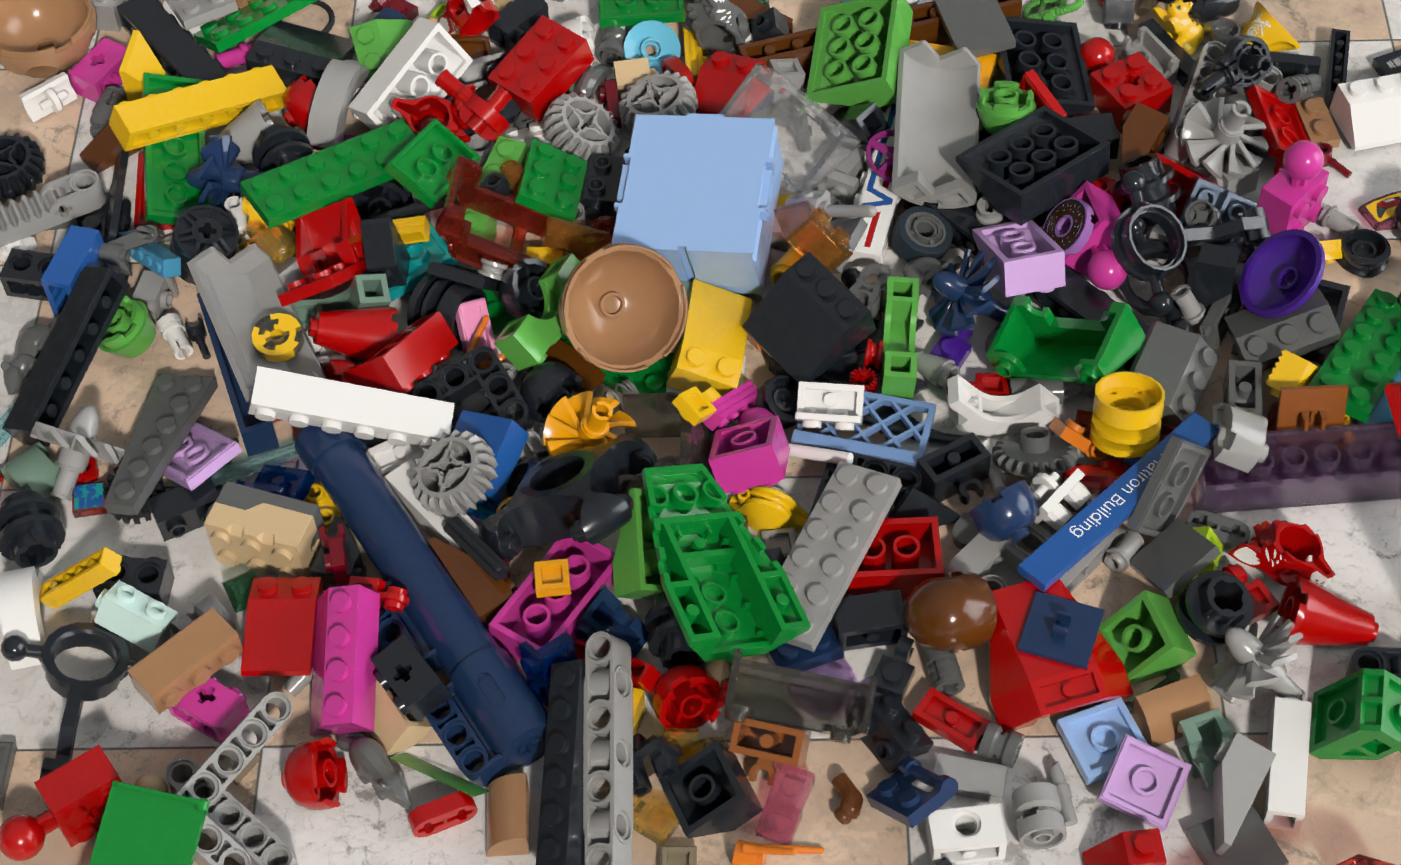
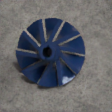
M210 135L209 143L202 147L200 151L204 164L191 169L185 176L186 182L190 186L203 190L198 200L199 205H203L209 196L208 205L219 207L227 212L224 206L226 199L233 196V193L239 199L241 198L240 182L267 172L248 171L247 168L240 166L236 158L241 151L232 142V136Z
M967 249L964 251L959 274L956 273L953 263L950 262L946 271H939L933 275L932 283L935 287L933 295L936 305L928 313L935 324L933 328L945 335L955 338L958 337L959 331L972 329L976 326L973 319L974 315L984 314L1002 324L1010 308L1009 305L994 299L989 291L999 281V275L984 283L997 259L993 257L983 266L986 252L981 249L970 267L971 250Z

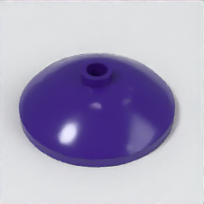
M1300 229L1284 230L1263 241L1246 261L1242 280L1239 282V294L1244 306L1253 314L1262 318L1281 317L1302 306L1313 295L1323 276L1325 252L1320 241L1311 233Z

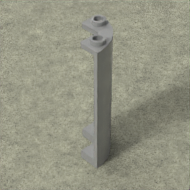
M921 40L899 49L892 191L901 198L920 206L924 202L938 204V209H956L977 204V186L956 162V156L978 144L979 114L975 102L979 97L981 63L967 47H962L939 56L926 40Z

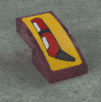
M1401 191L1380 196L1359 207V213L1375 231L1398 228L1394 224L1393 214L1401 201Z

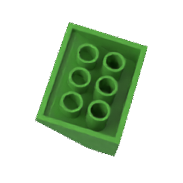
M850 0L821 7L806 100L808 102L847 106L875 102L877 107L896 104L899 49L909 45L913 10L906 0Z

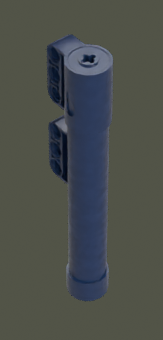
M311 425L304 427L296 438L294 447L297 455L313 479L322 485L386 582L384 592H387L388 586H396L408 591L407 597L410 600L408 606L404 607L403 612L387 610L383 608L384 602L381 603L379 612L383 611V613L379 616V645L384 650L393 643L391 641L395 636L399 635L400 637L405 634L433 671L437 673L443 669L450 680L446 688L453 696L428 714L426 718L458 768L470 782L481 787H487L493 780L504 776L511 770L529 766L541 759L545 752L547 710L507 651L498 646L367 453V447L363 439L355 437L354 433L341 431V433L332 434L324 432L321 427ZM449 710L446 716L439 718L444 711ZM467 735L462 743L456 744L460 737ZM484 761L483 765L478 770L473 771V768L477 763Z

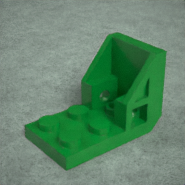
M1363 668L1314 692L1309 754L1318 759L1379 760L1397 751L1401 753V678L1385 669Z

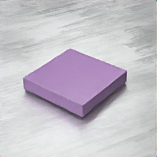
M1125 734L1099 792L1097 801L1153 828H1159L1161 832H1164L1192 765Z

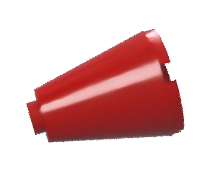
M388 306L318 312L316 318H310L308 336L313 337V343L358 361L367 362L366 355L372 351L378 353L390 343L389 339L398 333V322L392 321V313L398 314V310L396 307Z
M1295 576L1296 582L1290 581L1287 584L1277 614L1283 617L1282 624L1288 619L1295 624L1288 636L1299 632L1303 634V638L1295 645L1366 647L1369 642L1373 643L1378 635L1379 624L1375 622V617L1372 613L1305 577Z

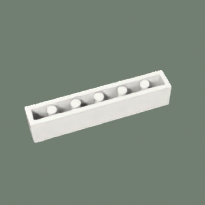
M257 366L248 414L255 415L257 419L262 421L279 419L288 421L290 425L304 428L311 425L321 427L327 433L338 434L344 431L354 433L355 437L364 440H371L376 437L387 439V442L392 445L404 446L408 443L419 445L420 449H428L432 445V439L439 441L443 432L450 434L455 403Z

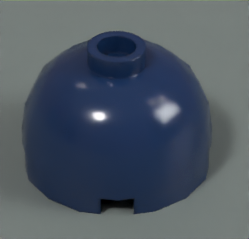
M1025 480L999 491V495L993 499L988 498L968 513L972 524L983 537L995 542L1010 539L1015 544L1031 534L1028 527L1036 520L1038 503L1034 492Z

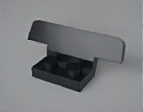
M120 150L115 161L110 192H105V204L93 212L80 216L78 226L91 227L99 230L104 243L115 240L118 231L129 152Z

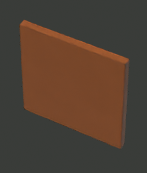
M1348 385L1281 387L1275 444L1342 442Z

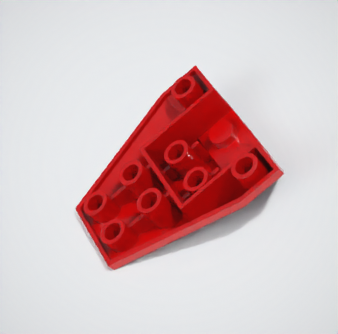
M1060 579L1045 592L1029 581L992 591L997 606V624L989 640V701L998 725H1001L1003 733L1034 725L1039 719L1099 702V704H1103L1120 697L1125 699L1134 696L1122 660L1100 631H1098L1087 670L1017 651L1036 591L1077 602Z

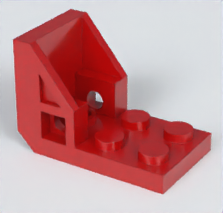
M352 196L295 219L296 261L303 277L287 284L288 291L277 295L282 307L332 289L353 279L355 275L367 272L360 226L361 218Z

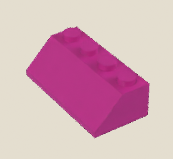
M360 584L330 587L317 599L310 736L313 737L374 731L376 678L374 674L377 672V668L371 659L378 654L380 594Z

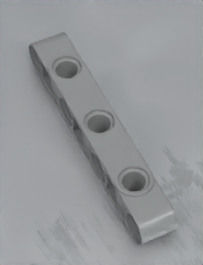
M598 631L589 637L585 647L583 708V830L585 835V865H607L609 859V865H632L633 683L631 678V649L626 641L607 632Z

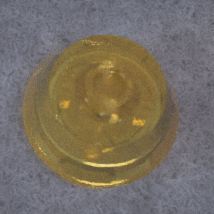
M258 221L245 230L247 234L238 242L240 251L253 243L257 244L271 256L274 265L277 263L279 265L296 253V234L283 224L269 229L265 222Z

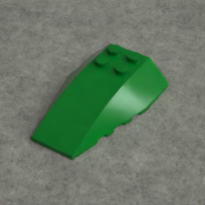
M703 463L652 467L642 470V479L662 588L688 645L705 662L766 654L810 629L811 624L784 569L777 560L773 562L764 552L767 547L759 536L754 538L744 526L746 519L739 511H733L726 501L729 497Z

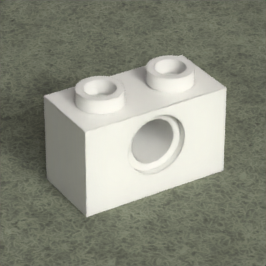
M977 802L969 807L959 808L941 806L926 818V833L932 865L937 864L943 858H947L952 865L1005 859L1007 838L1000 803ZM968 829L972 831L973 834L963 835L959 833L958 830Z

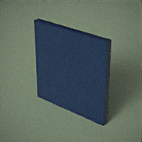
M1036 591L1017 651L1087 670L1105 610Z

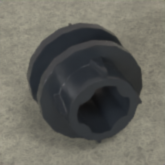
M283 124L274 125L261 131L252 157L254 165L259 171H270L312 154L313 148L310 145L308 136L302 130Z
M1150 153L1132 158L1118 167L1121 179L1126 172L1132 170L1139 171L1144 175L1146 186L1142 194L1145 202L1162 205L1174 214L1178 213L1175 200L1181 196V188L1177 184H1167V181L1175 175L1172 165H1162L1158 155ZM1120 179L1114 185L1117 195L1129 196L1126 202L1121 205L1123 212L1128 208H1132L1130 195L1121 187ZM1142 217L1146 226L1157 224L1149 218Z
M20 490L6 497L0 506V552L2 556L15 561L22 568L34 566V568L38 569L52 562L58 554V549H61L66 536L56 503L48 498H43L41 494L31 490Z
M1207 571L1197 576L1178 596L1176 605L1178 622L1185 633L1196 642L1207 646H1222L1226 644L1225 632L1230 627H1238L1245 630L1252 620L1254 610L1252 598L1245 587V582H1241L1235 576L1223 571Z
M662 591L655 598L654 607L650 608L645 615V628L649 633V651L653 656L661 659L663 668L670 669L681 664L702 665L705 661L688 645L665 592Z

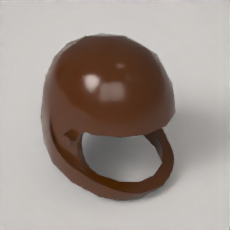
M967 571L946 572L945 577L928 578L912 590L905 600L903 620L907 632L919 644L936 651L951 650V653H958L959 649L966 651L982 647L991 639L997 624V606L994 594L988 583L977 573Z

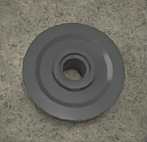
M1029 426L1022 429L1020 433L1016 432L1013 436L1007 435L1003 437V440L996 441L995 446L992 447V461L1001 470L1018 476L1035 477L1040 472L1048 475L1052 472L1062 474L1077 464L1078 450L1059 436H1054L1047 428Z

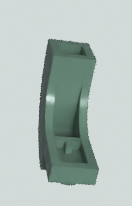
M386 274L355 275L349 288L338 295L324 299L300 300L292 304L304 330L308 331L310 318H316L318 312L388 307L391 303Z

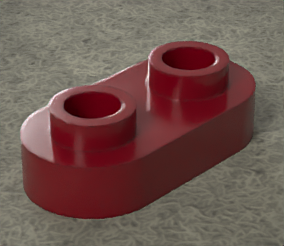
M616 78L605 79V86H599L601 104L607 103V107L603 108L606 111L612 112L610 117L617 120L616 127L622 129Z

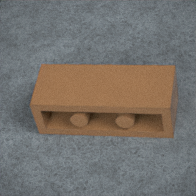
M212 607L127 671L134 688L160 715L166 709L177 705L182 697L194 688L205 684L211 675L223 666L234 662L239 654L242 653L243 647L238 633Z

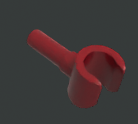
M1321 143L1320 149L1324 155L1323 167H1333L1346 178H1349L1352 172L1332 157V146L1328 143Z

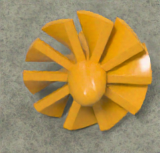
M585 391L569 399L565 396L555 404L546 418L542 443L543 446H547L549 456L567 451L605 444L614 440L619 435H614L609 432V429L636 427V423L628 414L620 410L612 415L613 409L620 404L616 399L605 397L592 398L593 391Z

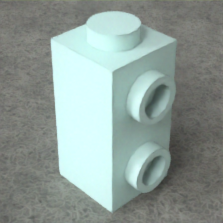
M119 580L110 590L104 589L95 602V607L98 608L94 622L151 653L170 637L172 631L170 623L177 618L178 612Z

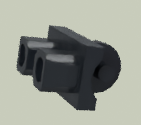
M640 733L633 735L634 796L642 798L651 792L652 785L649 777L654 773L662 780L671 779L680 773L677 758L683 755V751L679 744L673 745L665 737L659 736L657 738L654 734L647 739Z

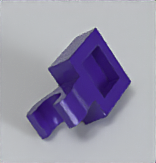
M970 329L959 331L958 337L955 338L942 334L929 354L954 360L956 366L961 368L971 353L972 345L967 342L972 337L974 331Z

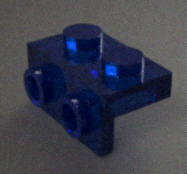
M264 464L254 482L238 480L236 484L303 501L308 495L316 477L309 470Z
M566 632L538 650L527 641L519 645L522 656L520 664L526 674L527 682L546 707H548L551 665L577 660L574 639Z

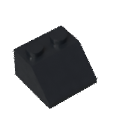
M718 740L680 764V773L671 779L662 780L659 778L662 788L687 838L736 830L764 811L737 756L733 752L728 751V748Z

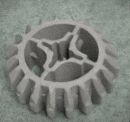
M666 70L663 74H660L658 71L651 76L645 74V78L641 80L635 79L634 85L626 86L627 92L621 94V101L618 103L621 114L620 118L630 134L633 133L636 114L687 116L688 113H696L698 108L697 93L694 86H692L686 76H681L679 72L671 74L669 70Z
M573 91L569 95L563 93L555 101H552L543 117L544 125L542 129L546 131L545 139L552 141L551 146L568 154L576 155L580 159L587 161L588 164L591 153L612 156L619 145V134L621 131L616 127L618 121L610 117L612 112L606 111L603 108L604 103L599 105L595 102L594 97L588 99L584 93L578 96Z
M455 429L451 435L443 432L439 441L432 439V445L428 449L422 448L423 456L415 459L418 467L410 471L414 477L410 484L412 489H414L413 494L415 498L421 503L423 508L441 518L443 516L453 518L457 513L465 516L469 507L477 510L476 503L480 499L486 500L485 492L494 489L490 481L498 477L494 470L498 463L494 458L495 454L492 448L486 444L487 442L467 430L462 433ZM468 456H471V463L467 461ZM437 484L440 486V492H437Z

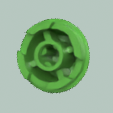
M995 81L992 88L986 89L981 87L975 104L984 130L995 134L1035 111L1036 104L1033 91L1030 89L1026 92L1020 89V83L1014 81Z
M125 295L99 348L104 352L124 358H134L145 352L152 344L156 335V326L146 305L140 300H132Z

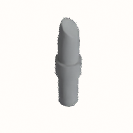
M1056 761L1048 768L1051 782L1056 785L1059 791L1060 813L1064 817L1065 826H1073L1078 823L1072 803V793L1069 784L1066 782L1064 772L1059 762Z

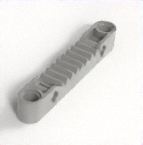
M91 169L79 170L50 181L42 187L40 193L36 190L33 191L32 198L22 195L19 203L11 199L8 207L0 204V248L101 208L105 204L106 194L98 174ZM54 190L57 191L59 197L56 198ZM60 206H63L65 212L61 211Z

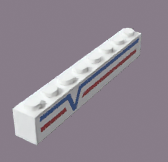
M896 104L888 105V108H882L884 119L889 126L887 130H895ZM894 136L881 138L878 142L894 147ZM877 149L871 150L872 161L878 168L885 161L886 155ZM868 161L866 167L869 170L868 172L863 171L860 181L862 192L861 194L856 193L853 205H873L876 207L877 213L871 218H848H862L868 225L844 269L856 268L859 272L868 265L883 264L895 225L894 218L898 215L902 198L892 191V183L879 177L872 170ZM889 170L885 175L892 178L893 170Z

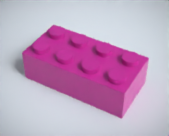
M572 538L556 541L541 561L568 558L571 595L537 598L535 572L533 569L488 624L490 634L498 646L505 649L510 657L549 678L551 675V665L560 663L564 659L562 654L571 639L579 640L574 630L578 626L579 618L604 587L614 594L613 559L615 552L599 543L594 545L589 542L579 543L578 541H573Z

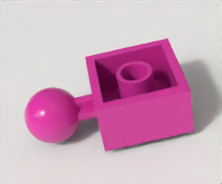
M1300 140L1291 144L1283 156L1284 168L1261 188L1257 207L1265 209L1271 236L1289 229L1304 230L1308 223H1314L1318 220L1323 210L1321 204L1328 192L1326 184L1329 172L1323 169L1324 155L1320 147L1314 142Z
M1086 181L1070 198L1081 199L1091 206L1094 211V216L1091 215V222L1094 223L1093 232L1088 242L1078 253L1066 256L1065 264L1088 276L1091 283L1097 288L1112 290L1122 285L1127 277V273L1117 262L1111 248V230L1115 219L1121 213L1112 195Z
M754 407L742 413L737 425L715 431L708 462L716 482L726 494H740L751 487L759 485L772 486L785 479L790 447L779 416H774L765 408Z

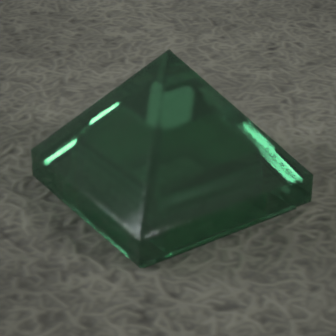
M250 569L222 582L235 613L247 609L253 578H257L254 569Z

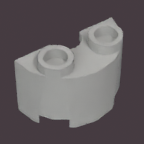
M1219 402L1212 406L1213 425L1219 427L1218 435L1213 441L1214 460L1248 473L1257 462L1262 463L1268 455L1269 446L1265 444L1268 425L1267 418L1224 402Z

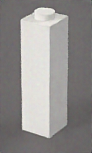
M412 459L394 467L389 474L384 476L414 522L430 538L435 537L466 553L444 532L443 527L448 517L443 516L441 518L431 511H427L413 494L414 489H412L410 484L414 477L410 471L418 467V465ZM437 485V492H440V487ZM457 513L456 516L480 537L479 526L467 514L463 516Z
M1275 697L1270 712L1267 749L1276 753V756L1265 777L1262 821L1267 828L1299 833L1306 808L1312 702L1301 701L1296 697Z

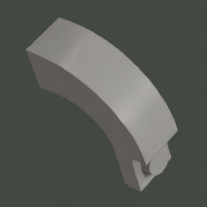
M332 59L318 83L309 114L306 135L310 140V145L328 148L344 141L348 106L355 91L368 79L369 67L361 66L359 62L354 60L341 61Z

